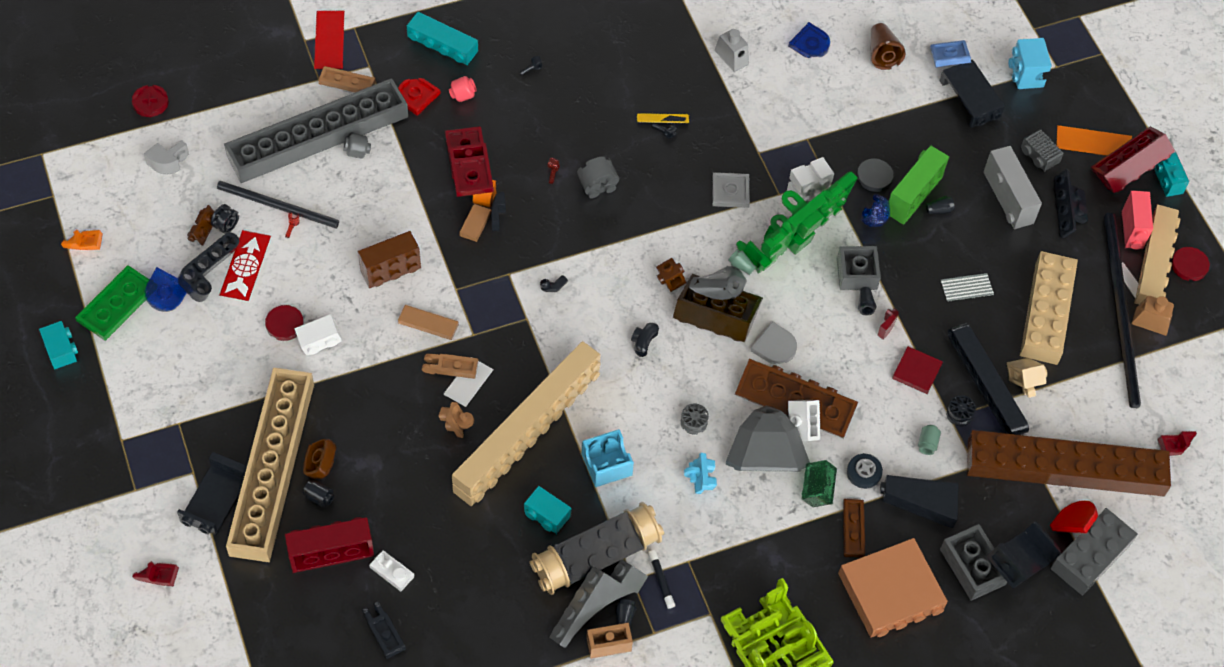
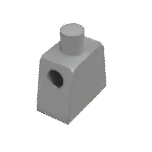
M731 29L719 36L715 52L733 72L749 64L748 44L740 36V31Z

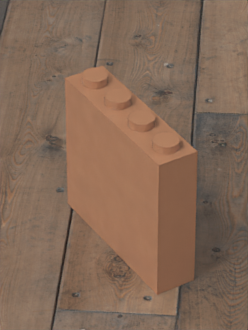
M914 538L841 565L838 573L870 638L876 635L877 637H882L889 630L895 628L900 630L913 621L918 623L928 615H939L944 611L948 602Z

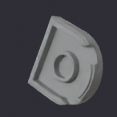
M772 322L753 345L751 352L772 364L787 363L796 354L797 342L789 331Z

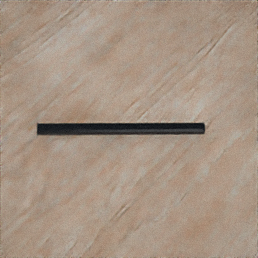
M219 181L217 184L218 190L335 229L339 225L338 219L223 181Z

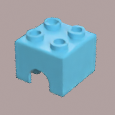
M1044 38L1019 39L1016 46L1012 48V58H1009L1008 64L1009 68L1013 70L1012 80L1016 82L1018 89L1044 87L1046 79L1043 80V72H1049L1052 67Z
M620 429L582 441L581 454L595 488L633 476L634 462L630 453H626Z

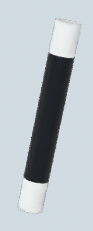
M656 550L648 552L667 608L670 609L675 607V603Z

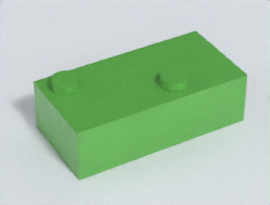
M930 146L926 151L923 150L919 155L917 163L892 191L885 214L904 225L943 178L949 156L933 146Z

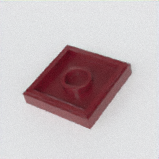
M907 346L892 379L928 395L943 361Z

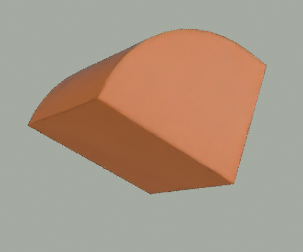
M492 180L494 192L473 195V203L490 208L496 195V181Z

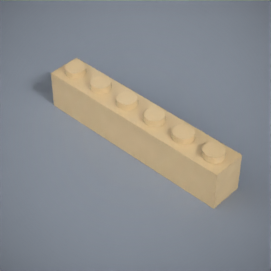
M1157 205L1152 214L1153 231L1146 243L1135 304H1140L1147 296L1156 298L1166 296V292H1163V290L1167 287L1169 277H1166V275L1170 272L1172 262H1169V260L1173 257L1175 250L1172 244L1176 242L1178 235L1175 229H1178L1180 224V218H1178L1179 210Z

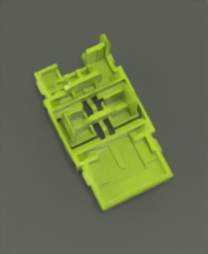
M783 578L778 580L776 589L767 593L765 597L759 600L764 607L760 612L746 619L742 614V609L739 607L721 617L724 628L729 636L733 637L731 645L737 648L736 652L745 667H781L777 662L780 658L786 662L787 667H792V664L797 665V667H831L833 665V660L817 637L813 625L805 619L798 606H791V602L786 596L788 586ZM777 635L779 639L784 636V639L781 643V647L776 640H774L773 636ZM769 639L775 645L776 651L774 653L768 648L766 640Z

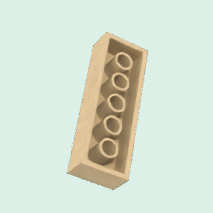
M1043 251L1040 252L1035 265L1020 356L1058 365L1064 349L1077 259Z

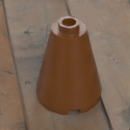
M875 24L871 28L872 63L881 70H890L892 66L900 65L906 55L904 46L886 24Z

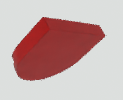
M422 78L406 79L398 87L407 103L408 110L417 116L441 94L440 89Z
M1085 500L1071 503L1060 511L1050 526L1053 531L1087 533L1098 517L1096 506L1094 503Z

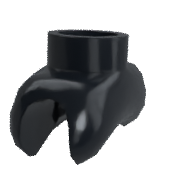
M647 323L643 329L636 327L631 341L635 342L634 351L639 357L647 355L650 342L658 335L659 326L656 323Z

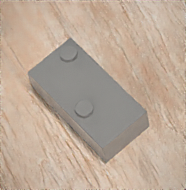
M1007 146L991 151L984 174L1006 214L1008 223H1011L1013 229L1034 224L1042 202L1012 147Z

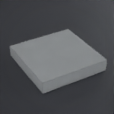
M713 173L712 206L749 208V174Z

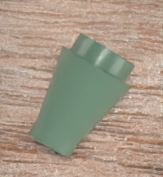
M737 249L728 259L731 262L730 265L746 272L748 275L756 268L743 250Z

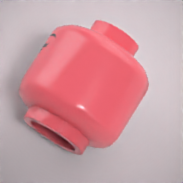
M467 76L453 80L449 89L452 99L455 98L458 102L473 98L477 91L473 79H469Z

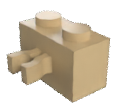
M1030 358L1007 362L1009 381L1021 386L1024 396L1027 395L1028 398L1036 396L1034 386L1046 384L1047 370L1043 364Z

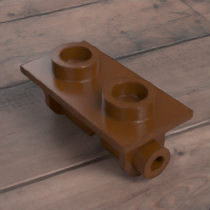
M210 205L199 211V215L195 220L197 225H193L187 234L189 241L194 242L197 240L201 246L204 245L213 228L211 226V218L215 211Z

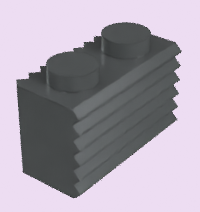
M1042 129L1024 138L1021 145L1023 153L1029 155L1035 166L1041 168L1044 172L1059 164L1064 154L1042 132Z

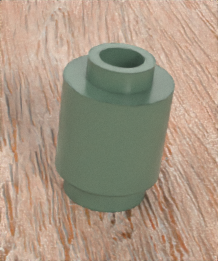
M927 425L922 427L918 442L919 452L922 454L933 455L937 451L941 431L937 426Z

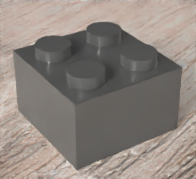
M840 246L837 255L840 290H860L863 287L877 290L881 279L877 246Z

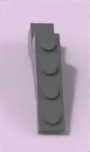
M622 559L614 568L611 576L593 566L549 638L566 648L573 636L594 614L625 595L633 592L638 594L648 576Z

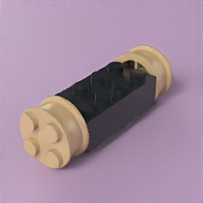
M640 502L639 507L631 511L625 509L624 513L554 546H548V550L538 555L533 553V560L530 561L532 570L535 573L537 572L540 577L538 582L543 592L547 590L550 595H553L554 590L562 586L569 587L570 584L586 577L593 566L601 570L638 551L646 550L647 546L654 542L661 543L664 530L654 517L656 514L653 507Z

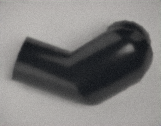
M561 275L555 282L543 279L540 281L541 290L544 292H558L568 282V279L564 275Z

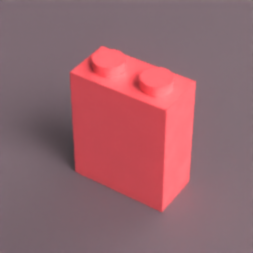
M1131 191L1123 207L1122 220L1125 248L1143 249L1153 231L1150 192Z

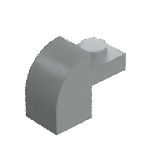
M182 140L168 151L157 143L144 153L147 165L160 174L178 172L180 170L179 162L184 161L189 155L187 144Z

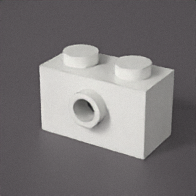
M331 314L295 328L300 346L306 356L316 354L322 349L334 347L337 343L342 342L337 324Z
M819 400L788 401L789 419L797 427L801 440H820Z

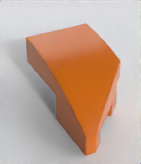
M75 230L73 232L74 236L68 241L64 240L61 243L63 248L100 250L103 233L100 230L82 231L81 233Z

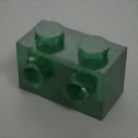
M827 460L807 463L804 473L802 500L813 508L833 504L837 468Z

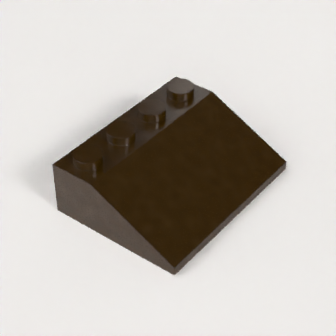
M692 274L677 299L673 318L681 323H688L699 329H706L717 335H723L732 338L734 341L745 343L763 297L742 291L736 298L733 297L725 300L706 297L689 288L693 277H700Z

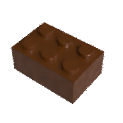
M411 231L358 251L360 272L369 289L379 287L390 280H396L405 274L414 273L421 268L420 248Z

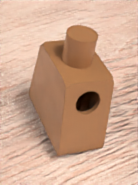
M1147 296L1136 308L1132 324L1166 336L1174 304L1168 302V299L1164 296H1159L1158 298Z

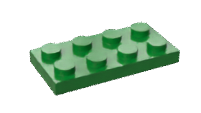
M127 265L75 317L76 321L106 341L157 290V284Z

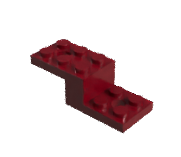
M481 126L445 131L452 179H454L457 197L494 192L486 143L483 141ZM477 176V178L474 179V180H471V179L468 178V177Z

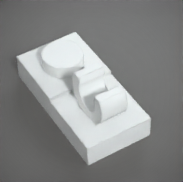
M384 550L370 564L372 570L400 592L414 578V573Z

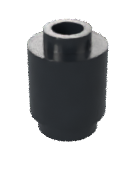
M308 481L303 489V495L321 507L330 505L334 499L333 489L318 481Z

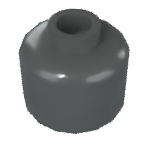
M353 133L345 138L343 151H346L347 156L363 159L366 153H370L371 143H368L367 136Z

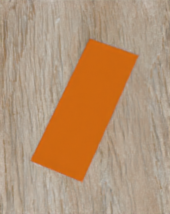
M1057 125V146L1059 149L1108 156L1132 139V136Z

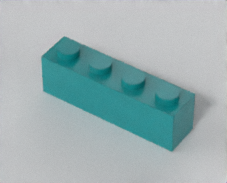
M417 12L407 25V36L411 40L422 43L426 47L432 48L442 55H447L459 63L468 65L478 52L477 39L420 12Z

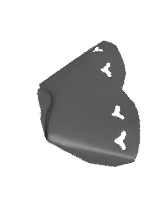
M726 266L714 274L693 277L689 288L706 297L725 300L733 297L736 298L740 295L747 280L738 268ZM734 281L738 282V287L736 289H734L732 285Z

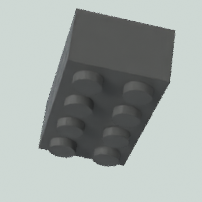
M1105 508L1098 515L1088 532L1081 533L1056 559L1051 570L1083 596L1133 543L1138 533L1109 509Z

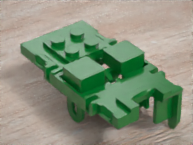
M847 172L809 203L795 191L789 190L784 192L781 200L782 204L792 213L789 219L782 214H777L771 218L770 226L764 235V242L761 244V251L751 240L747 244L739 240L736 243L737 249L743 250L756 266L755 270L758 274L770 267L780 255L784 254L787 248L796 255L811 243L816 234L814 230L819 226L823 227L830 220L829 217L831 215L836 216L840 213L841 207L846 203V199L858 177L853 172ZM792 197L797 202V205L791 204L788 198ZM778 220L783 223L781 227L777 224Z

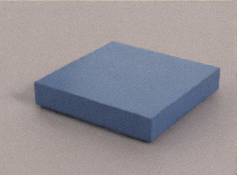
M965 40L930 45L936 67L971 63V56Z

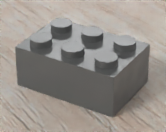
M980 524L944 539L940 551L971 601L1007 584L1004 577L986 557L994 550V547Z

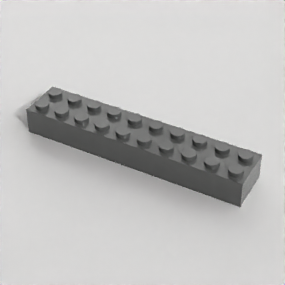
M391 78L224 143L226 155L240 183H244L342 144L350 134L365 135L408 118V106Z

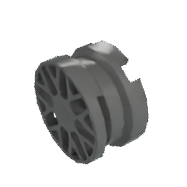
M697 403L687 405L682 411L680 420L683 430L685 429L687 433L692 435H698V433L705 431L709 419L707 409Z

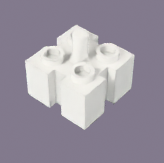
M823 157L810 162L808 166L802 165L791 170V182L788 183L787 191H795L809 203L822 191L827 190L831 186L834 173Z

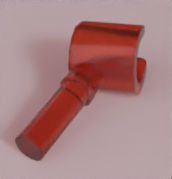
M550 158L548 162V168L552 169L549 180L551 184H553L555 173L560 167L559 160Z
M292 212L288 214L289 227L285 235L286 238H290L294 226L299 225V214L296 218H292Z

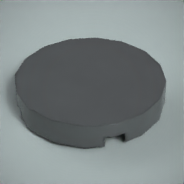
M868 159L860 164L857 171V179L863 188L879 192L891 185L893 170L883 160Z

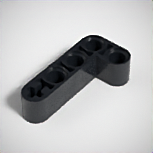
M232 232L224 234L181 270L177 279L178 283L193 300L203 302L207 299L212 286L204 276L233 254L239 244L238 236ZM212 252L217 253L219 257L213 256ZM198 263L203 264L206 268H201ZM187 274L191 276L192 279H187L184 275ZM197 288L203 289L205 293H200Z

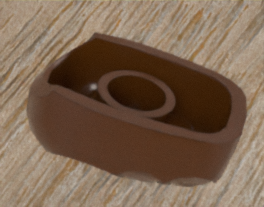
M325 438L309 444L304 461L303 471L305 475L313 479H322L329 474L337 449L336 444L332 440Z

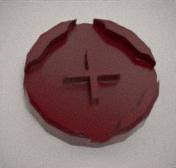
M157 85L142 86L132 96L133 109L143 117L158 116L166 110L169 103L167 92Z
M1183 247L1177 250L1171 261L1172 269L1176 275L1187 281L1189 279L1198 281L1204 278L1210 266L1208 257L1204 252L1193 247Z
M280 305L273 308L265 318L268 334L279 341H289L296 338L295 328L304 325L301 311L290 305Z

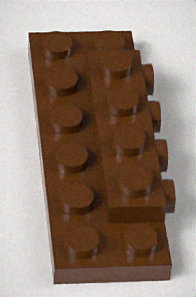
M749 358L736 389V396L761 406L767 405L781 410L788 417V401L819 400L820 430L844 439L858 401L838 394V390L827 386L826 389L820 387V383L809 379L808 382L802 380V376L794 372L787 374L779 366L773 365L770 367Z

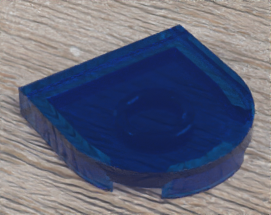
M808 22L789 42L788 47L804 57L819 56L820 58L829 51L830 38L826 32Z
M156 267L145 287V298L152 308L161 312H169L175 310L181 304L187 292L179 285L178 278Z

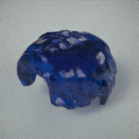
M876 194L873 196V200L876 202L873 203L871 209L864 208L862 212L864 218H860L861 221L870 227L882 226L890 216L889 201L884 196Z

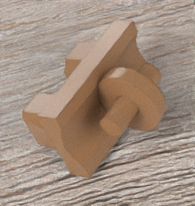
M452 402L450 408L442 407L440 410L439 418L441 421H446L445 428L447 431H454L459 438L464 436L463 429L470 428L474 423L472 414L468 412L463 413L457 402Z

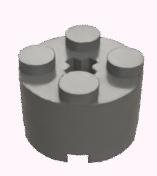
M605 157L591 159L586 162V167L583 169L580 167L577 171L579 180L589 198H595L605 191L607 193L615 191L616 185L619 182L618 174L610 158L608 160Z

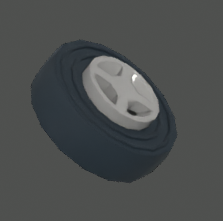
M858 454L848 463V479L859 488H872L882 478L883 468L881 462L871 454Z

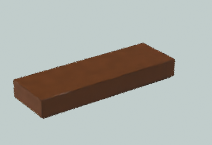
M843 500L844 557H865L864 500Z

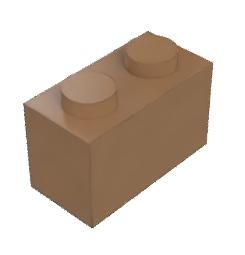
M629 623L587 630L590 658L631 652L633 641Z

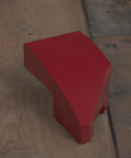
M895 308L892 310L887 309L884 317L885 322L880 325L878 336L883 340L890 333L897 320L899 311Z
M1182 431L1179 435H1161L1157 440L1160 449L1169 451L1170 456L1182 455L1190 446L1197 432Z
M151 561L147 564V568L139 573L135 572L132 576L138 581L173 587L179 567L176 564H154Z

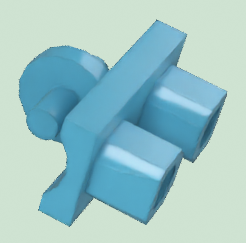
M700 453L699 458L690 462L689 467L684 469V476L690 478V482L695 485V494H701L704 490H713L717 486L716 478L708 476V473H712L715 470V460L707 459L706 453Z

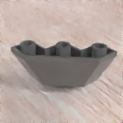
M766 405L754 410L739 427L727 457L726 465L733 467L737 471L800 472L802 469L810 466V461L797 427L781 410Z

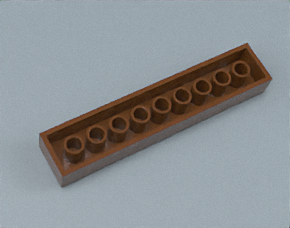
M972 430L968 439L967 476L1165 497L1171 487L1170 452Z

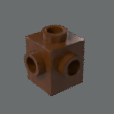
M673 258L656 267L659 272L656 275L661 285L666 284L670 292L687 283L682 274L685 272L680 263L676 264Z

